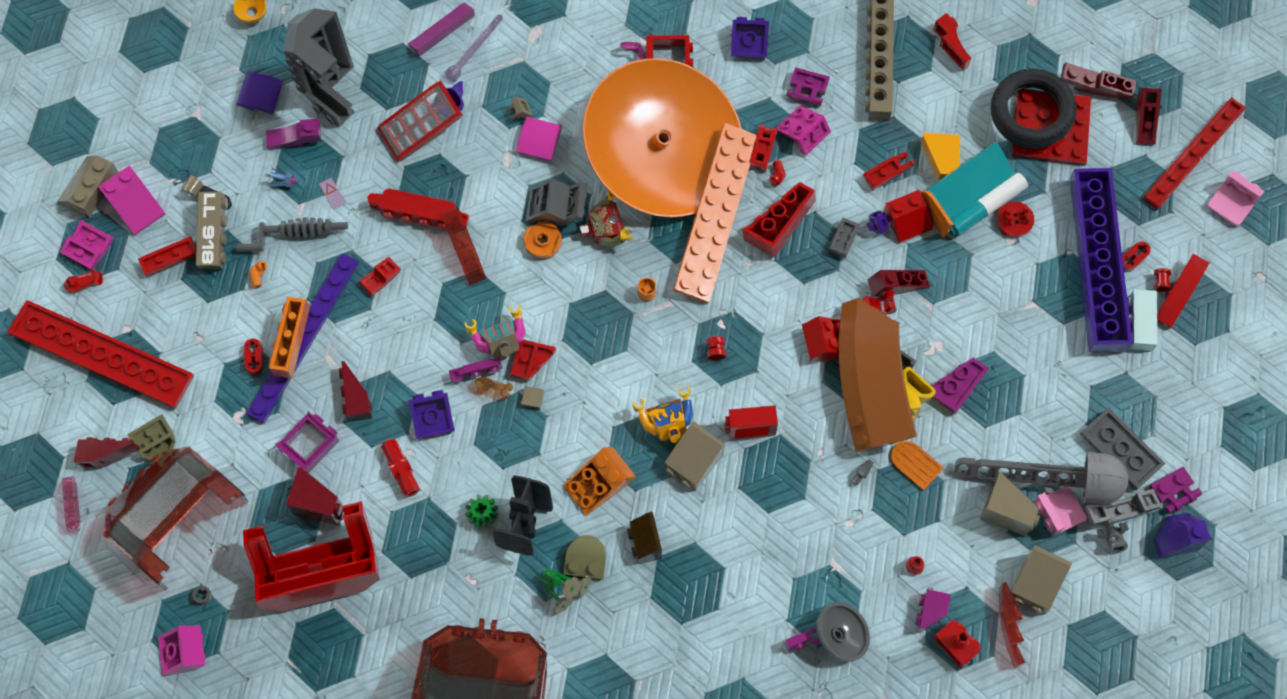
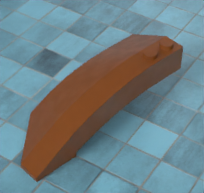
M860 298L842 303L839 329V364L844 404L855 452H866L915 438L917 433L903 375L899 324L901 323L889 318L885 313L868 305Z

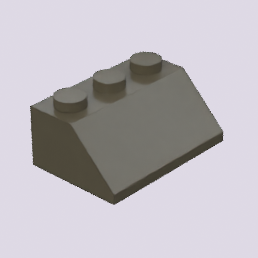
M97 155L87 156L57 202L90 218L104 197L98 186L119 173V171L112 162Z

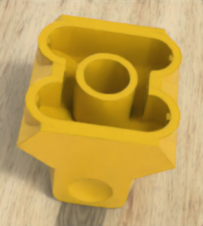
M906 367L903 370L904 381L912 417L915 420L920 412L921 404L930 400L936 391L911 367Z

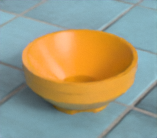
M235 0L233 10L240 21L249 24L260 21L266 14L267 6L265 0ZM251 9L257 10V14L254 16H248L247 12Z

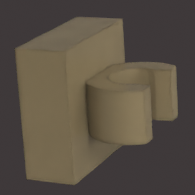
M518 96L511 99L513 105L509 106L508 109L512 112L516 111L511 116L513 119L518 120L521 117L526 119L533 116L527 100Z

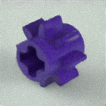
M876 211L869 215V222L866 224L870 231L873 230V233L882 234L889 229L888 226L891 220L888 214Z

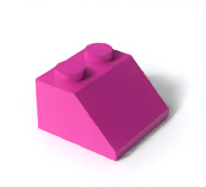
M178 626L158 636L162 676L195 671L205 666V654L202 643L203 635L200 626Z

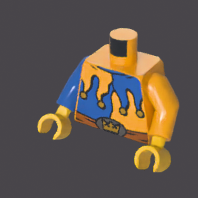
M688 385L686 393L681 392L680 386L678 388L683 401L680 398L645 409L646 412H644L645 402L642 398L639 400L642 405L641 407H637L633 401V410L639 412L638 417L646 432L657 436L660 441L670 439L672 443L679 442L682 437L681 435L686 432V427L690 425L694 416L692 402L689 400L691 391Z

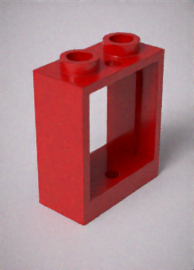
M646 35V59L653 58V47L685 46L684 64L693 67V58H690V53H693V42H690V35Z
M776 405L729 409L728 416H725L724 422L725 434H729V440L775 436L778 427Z

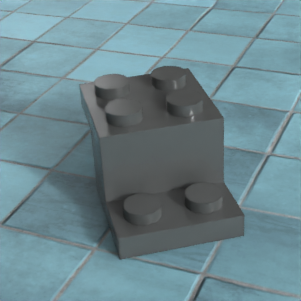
M552 178L531 187L525 222L532 224L544 220L562 227L582 219L585 199L587 197V184L581 181L569 186Z

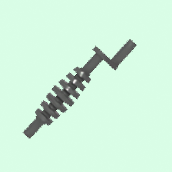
M303 217L302 221L300 218L295 219V224L293 219L288 220V223L281 221L279 225L265 226L264 222H260L259 243L237 244V252L264 251L266 233H281L282 236H287L288 232L289 237H294L296 234V237L301 238L303 232L304 238H309L310 234L311 237L317 236V231L318 235L321 236L324 235V230L326 234H331L333 230L348 229V222L332 223L330 219H325L324 223L323 218H318L316 222V219L312 217L310 218V223L308 217Z

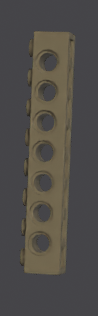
M871 0V5H868L867 16H870V21H867V32H870V37H867L866 47L870 48V53L866 55V64H869V69H866V80H869V85H866L865 96H869V101L865 103V112H868V119L890 120L893 95L894 0Z

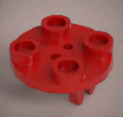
M1012 201L1000 208L997 214V223L1004 235L1020 237L1031 231L1034 225V214L1026 204Z

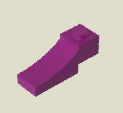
M318 118L300 120L299 123L291 126L266 130V147L268 150L303 147L304 143L321 141V124Z

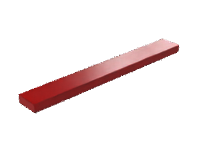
M1231 97L1148 191L1143 200L1158 210L1244 112L1246 107Z

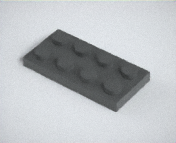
M1109 407L1080 433L1098 453L1112 455L1122 462L1128 473V483L1136 491L1166 464Z

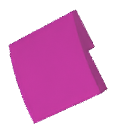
M527 117L516 151L552 161L556 144L559 142L562 125Z
M81 220L73 236H68L60 252L93 269L109 249L114 237Z

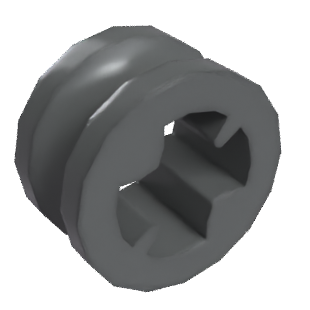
M198 586L194 589L192 597L198 605L202 606L207 605L211 601L212 593L206 586ZM201 591L203 593L207 592V594H205L206 598L203 600L202 598L197 599V597H200L199 593Z

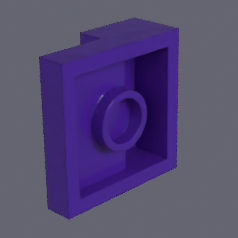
M736 17V20H733L731 57L767 58L769 21H765V18L747 20V17Z
M443 389L432 391V395L424 397V393L412 396V400H409L416 439L455 431L448 392L443 393Z

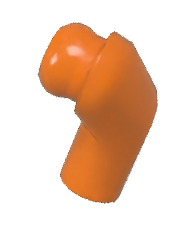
M265 261L257 262L249 272L252 288L254 289L262 287L260 277L267 268Z

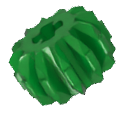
M477 495L476 501L470 498L472 505L465 506L468 510L465 516L470 518L469 523H475L476 528H479L481 523H483L484 528H487V522L494 524L492 518H498V513L495 511L499 509L498 505H494L495 500L493 498L488 500V495H485L483 499H481L480 495ZM484 508V514L480 515V509Z

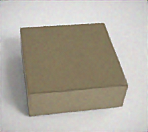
M525 386L521 405L541 410L544 389Z

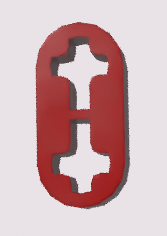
M1140 241L1122 256L1125 272L1133 271L1148 257L1151 252L1148 243ZM1143 248L1145 250L1144 253L1136 254L1139 249ZM1132 258V263L1126 265L1125 262Z
M251 338L244 344L245 367L251 375H259L264 370L263 347L259 340ZM253 344H255L256 347H258L255 348V354H253L251 349H249L252 348ZM255 359L258 366L253 370L250 366H253V360Z

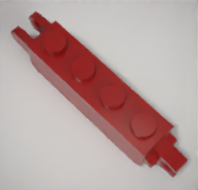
M390 188L384 190L383 194L369 193L367 196L369 206L379 210L381 215L388 219L398 218L406 223H411L412 221L425 227L429 225L435 226L440 230H453L454 227L467 228L469 222V214L458 211L455 204L451 201Z

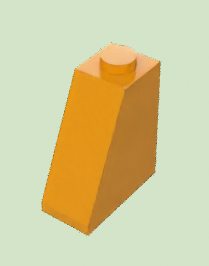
M923 132L921 146L937 181H939L959 167L960 135Z

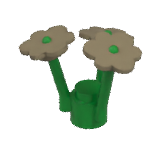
M550 568L542 573L540 579L545 584L544 589L557 601L553 609L556 615L565 611L572 604L573 596H577L579 593V597L582 598L588 591L591 583V578L588 575L578 581L576 577H567ZM560 584L564 586L562 594L565 595V598H559L552 588H557Z

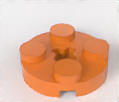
M540 221L528 227L524 235L526 251L532 256L540 259H550L559 251L562 238L554 224ZM545 236L547 242L541 244L540 241H538V239H542V237Z

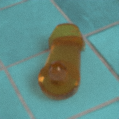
M479 377L475 381V385L478 387L477 393L481 390L480 394H483L485 390L500 392V395L504 398H509L510 394L506 390H513V385L510 383L505 385L486 377Z

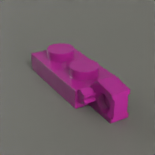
M498 357L449 370V375L452 383L461 382L467 376L469 378H476L481 376L480 373H497L499 369H503V365Z

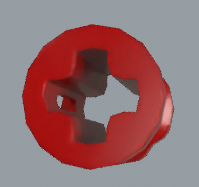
M1167 268L1155 269L1156 284L1153 286V289L1158 292L1170 291L1169 276L1171 275V270Z

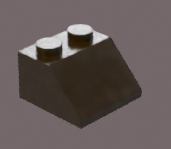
M653 511L630 521V528H627L629 540L633 539L634 547H631L633 559H637L638 564L662 559V548Z

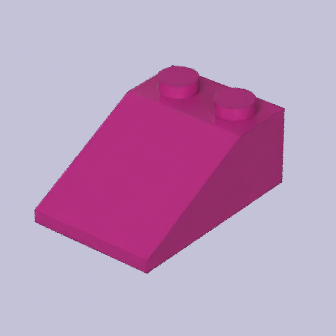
M130 165L98 186L134 235H137L166 214Z

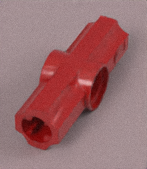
M396 439L385 441L381 448L405 497L416 495L421 489Z

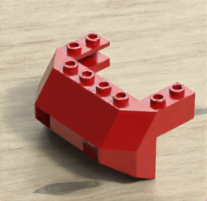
M362 501L342 506L345 514L343 516L349 537L273 556L263 525L243 530V546L254 573L255 602L260 609L288 611L364 592L380 580L372 531Z

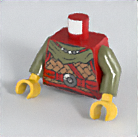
M609 191L608 195L588 214L589 224L580 226L582 237L593 235L596 244L614 248L625 241H633V237L628 236L632 231L623 227L616 202H613V200L619 199Z

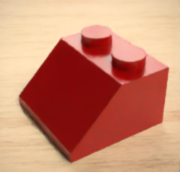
M920 190L885 203L883 212L889 215L891 220L889 225L899 244L933 230L929 208Z

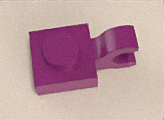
M811 628L806 633L803 632L785 640L784 644L787 651L792 649L793 652L801 650L805 647L804 644L806 642L811 644L820 643L819 638L813 639L811 636L812 633L817 632V628Z

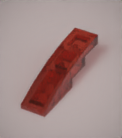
M456 206L440 212L468 284L472 285L487 279L459 207Z
M1004 582L999 587L1001 629L1006 649L1012 665L1016 669L1025 664L1018 645L1024 642V639L1017 626L1023 618L1007 582Z

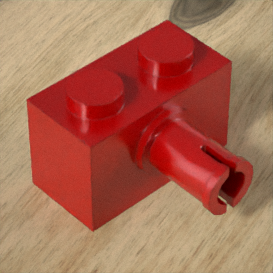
M954 619L933 638L960 669L982 650L979 642L974 637L970 638L966 628Z

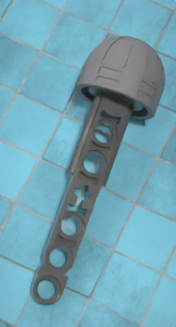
M1087 452L1085 467L988 459L975 461V458L965 457L959 458L955 462V473L963 478H974L975 476L979 479L995 480L1000 473L998 470L1006 468L1009 472L1003 475L1011 482L1083 488V504H1112L1124 495L1128 486V473L1122 462L1112 455ZM960 465H967L969 469L963 471L958 467ZM981 466H985L989 468V470L987 472H981L978 468ZM1045 471L1049 473V476L1041 477L1038 474ZM1067 473L1069 478L1061 479L1059 475Z

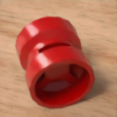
M713 336L706 339V346L709 348L707 359L717 361L726 358L724 337Z

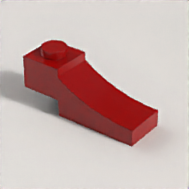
M945 13L935 21L933 30L942 38L940 47L964 71L969 67L972 58L963 48L958 38L957 21Z

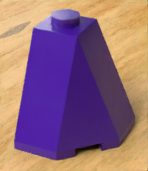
M1190 513L1168 516L1154 539L1159 559L1199 551L1211 541L1206 521Z

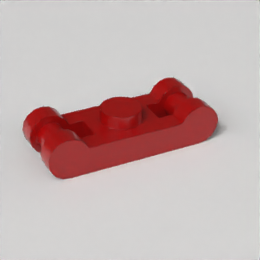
M764 125L759 126L749 161V168L754 169V167L761 168V171H767L778 131L777 128L772 127V129L765 128ZM757 156L764 157L763 161L756 160Z

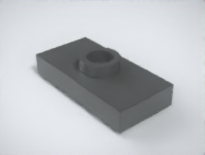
M842 218L828 252L846 259L860 224Z

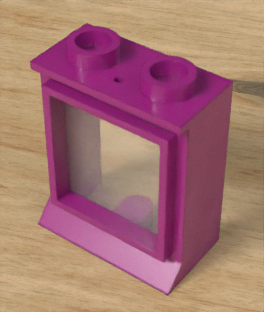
M308 411L305 417L275 445L294 464L296 463L300 468L309 473L339 442L336 436L338 432L330 425L326 427L323 424L324 420L318 414L312 415Z

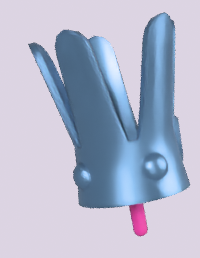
M272 168L280 173H269L273 178L283 180L269 183L271 187H292L293 181H298L293 179V173L290 172L284 173Z

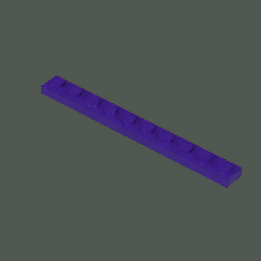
M342 253L312 302L294 373L359 265L358 260ZM271 372L246 414L265 424L291 379L274 376Z

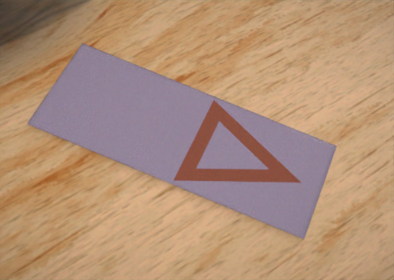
M332 178L319 183L333 209L346 203Z

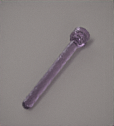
M498 14L457 64L448 67L444 72L448 79L453 82L458 80L461 69L503 20L501 14Z

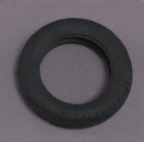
M1024 69L1010 74L999 83L993 93L990 110L993 123L1004 138L1015 145L1036 149L1051 146L1068 134L1075 122L1077 107L1072 90L1060 77L1041 69ZM1026 88L1040 89L1054 98L1058 105L1059 117L1052 125L1046 128H1026L1018 124L1010 115L1008 100L1019 90Z

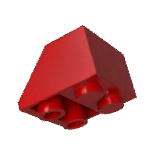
M817 316L802 324L810 360L825 362L839 359L840 320Z

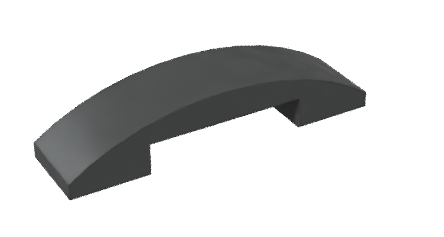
M1154 489L1136 493L1133 497L1117 500L1112 504L1087 505L1085 509L1093 525H1106L1147 514L1162 506Z

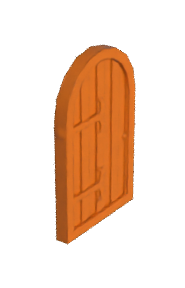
M924 190L921 194L928 205L932 223L941 237L945 238L953 223L934 195L928 190Z
M911 441L899 442L892 450L891 459L894 466L923 491L944 469L920 446Z

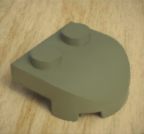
M163 414L127 434L130 439L134 440V443L140 446V450L137 451L140 456L148 460L158 461L166 458L172 452L175 445L174 432Z
M582 535L572 541L566 552L564 574L582 577L588 575L590 578L604 579L607 551L603 543L592 535Z

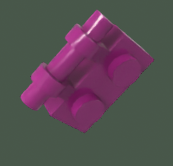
M795 67L790 86L796 89L795 91L788 89L786 96L793 98L794 101L801 100L808 102L812 106L814 104L821 106L823 99L818 98L817 94L825 96L830 77ZM801 90L810 91L812 93L811 95L801 93Z
M1184 466L1149 486L1150 489H1154L1160 503L1165 500L1168 501L1169 505L1165 507L1168 514L1181 510L1182 506L1195 502L1202 495L1199 488L1194 491L1190 490L1189 487L1194 484V481ZM1182 492L1184 496L1176 499L1174 495Z

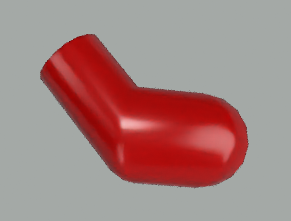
M781 160L773 162L775 173L769 178L773 186L780 185L786 177Z

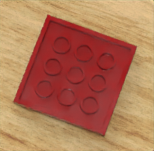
M1031 89L1017 91L1015 121L1018 124L1030 129H1042L1052 125L1058 119V105L1050 94L1045 91ZM1074 95L1077 107L1076 118L1071 130L1063 139L1051 146L1036 149L1013 144L1012 157L1085 166L1088 155L1091 97Z

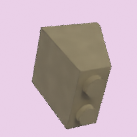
M692 421L665 461V471L669 476L679 478L686 488H692L696 491L724 455L725 443Z
M999 473L992 483L980 519L1026 536L1029 531L1032 532L1034 527L1037 526L1040 516L1037 515L1039 508L1010 480Z
M1034 545L1026 555L1008 597L1012 598V601L1016 604H1025L1031 607V610L1035 613L1046 614L1050 610L1072 562Z

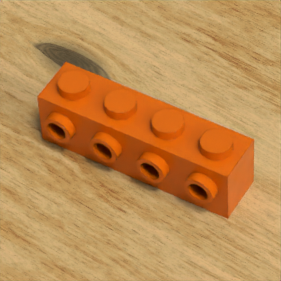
M287 297L286 303L283 305L282 319L278 324L277 339H275L273 344V355L269 360V369L274 376L293 379L310 310L306 299Z

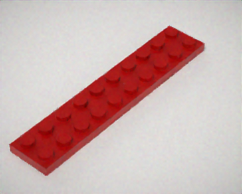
M26 300L7 331L13 337L175 409L194 378V374L29 300Z

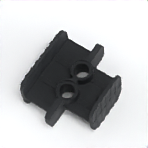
M514 475L511 482L515 497H511L509 501L511 508L509 519L512 520L511 531L495 529L493 531L494 542L496 546L504 550L531 556L534 550L532 541L529 538H534L536 535V516H534L536 509L546 512L553 510L551 491L546 483Z

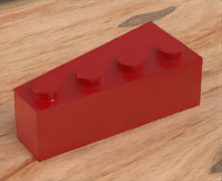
M801 182L797 183L782 196L781 200L776 204L773 203L768 208L769 210L755 218L751 225L742 229L743 239L775 258L816 202L815 190Z

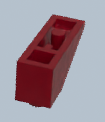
M1138 87L1136 143L1156 144L1162 89Z

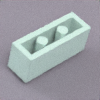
M1133 289L1131 294L1127 296L1133 342L1130 350L1153 351L1158 345L1157 291Z

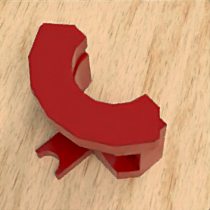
M887 290L883 296L878 298H871L869 295L862 298L865 303L882 311L886 316L897 311L893 298L895 295L894 291Z

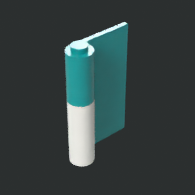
M995 141L926 190L934 195L952 221L953 226L949 234L959 237L1027 189L1028 183L1023 175L1013 171L999 144Z

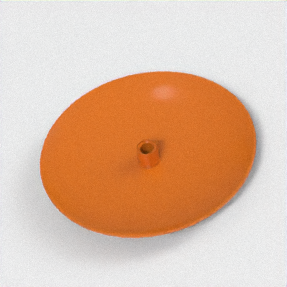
M652 58L627 63L609 73L599 83L592 93L584 113L583 141L586 155L593 171L612 195L640 212L672 218L693 215L697 212L723 124L728 123L737 128H742L729 98L708 76L678 61ZM658 137L663 138L665 143L661 142Z

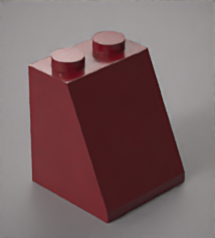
M298 467L286 502L287 507L293 515L338 526L340 520L342 521L345 515L342 508L343 504L339 498L303 468Z

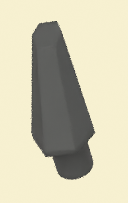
M869 459L855 471L857 474L852 479V482L858 486L863 478L866 479L874 462Z

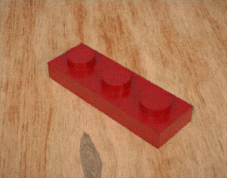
M189 236L140 257L138 260L145 276L148 277L196 256L197 248L192 237Z

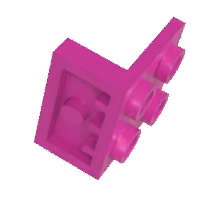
M802 106L795 109L776 127L778 133L796 140L801 153L804 155L809 154L831 133L825 116Z

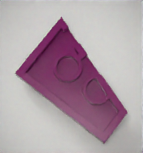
M974 357L932 385L936 391L932 399L956 414L989 368Z

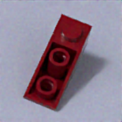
M879 270L867 279L872 297H881L887 290L894 291L895 295L930 288L926 270Z
M341 361L342 368H339L340 380L343 379L344 385L340 387L342 398L345 397V404H342L344 416L347 415L349 421L373 418L371 399L345 361Z
M86 437V440L78 439L73 462L83 468H102L140 450V446L129 438L115 440L106 437L104 440H98L97 438Z

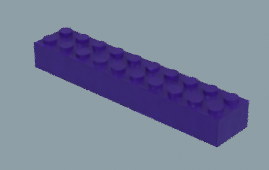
M1112 168L1074 169L1070 176L1088 349L1089 352H1127L1133 342Z

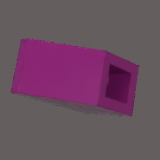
M927 589L924 594L920 595L919 606H922L921 614L917 613L915 625L918 626L917 632L921 633L945 618L948 614L951 594Z

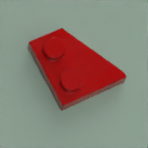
M522 340L519 343V350L515 356L510 374L511 377L530 381L556 353V347Z

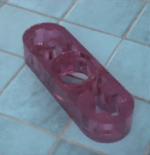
M65 477L62 479L65 523L67 531L71 533L81 529L78 490L75 477Z

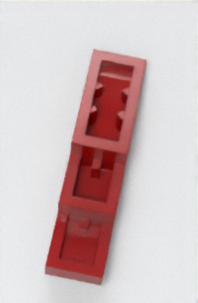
M1192 254L1157 313L1158 321L1172 328L1210 262Z

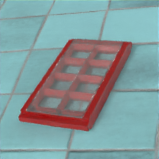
M440 80L380 123L377 129L397 162H400L459 120L463 114Z

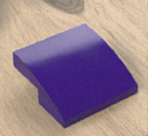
M246 72L236 105L252 111L257 109L272 115L283 80L264 74Z

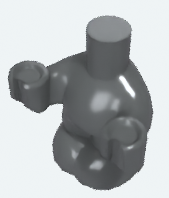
M1127 522L1119 523L1120 527H1114L1112 523L1105 525L1106 530L1104 528L1097 529L1099 538L1106 539L1110 553L1117 554L1128 548V544L1123 537L1125 531L1129 530Z

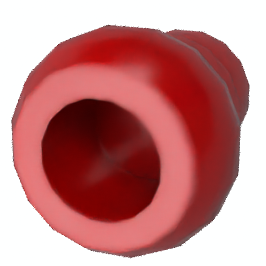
M920 556L910 557L906 562V569L912 575L921 574L925 568L924 561Z

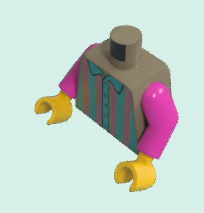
M517 304V311H513L512 307H509L510 313L515 320L512 319L477 332V324L474 319H472V327H469L465 322L466 332L472 334L471 338L479 352L490 354L493 358L509 356L512 352L519 350V343L522 342L526 335L523 318H520L523 312L519 304Z

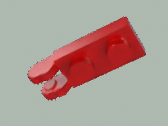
M907 151L866 171L863 174V178L871 189L875 190L914 167L915 162L912 160L901 166L900 162L909 156Z

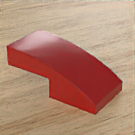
M387 257L374 266V271L359 280V285L372 297L392 281L401 269L390 257Z

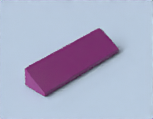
M463 2L409 42L408 45L420 57L474 17V9Z

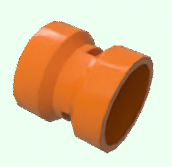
M642 278L638 283V296L642 301L649 302L656 297V282L651 278Z

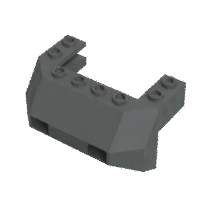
M314 8L297 14L288 22L283 50L286 56L285 61L290 67L289 71L293 74L292 79L296 83L297 90L307 97L316 112L319 114L322 112L331 124L335 123L340 127L355 111L351 108L353 105L334 90L333 87L354 65L337 12Z

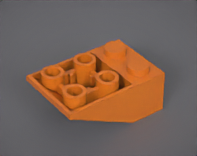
M603 447L563 487L587 516L623 490L636 476L613 447Z

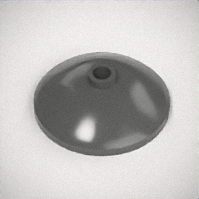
M834 602L824 607L819 613L817 619L818 637L822 646L831 656L843 662H853L864 656L870 644V633L867 623L859 611L849 604Z

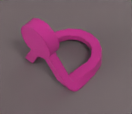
M620 43V47L623 49L639 50L638 60L643 59V49L640 43Z

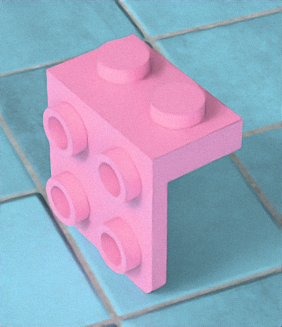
M1232 170L1209 201L1207 207L1233 225L1239 226L1264 191L1257 184L1251 183L1243 175Z
M1070 487L1060 488L1048 495L1046 493L1040 494L1034 500V504L1039 508L1038 513L1042 516L1045 527L1052 536L1081 524L1087 519Z

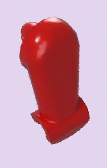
M90 270V273L68 277L65 280L64 287L68 292L76 293L93 284L101 285L103 283V276L100 271Z

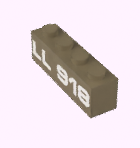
M198 192L196 266L200 269H223V264L226 263L224 245L227 244V236L224 234V227H227L225 209L228 208V199L222 192Z

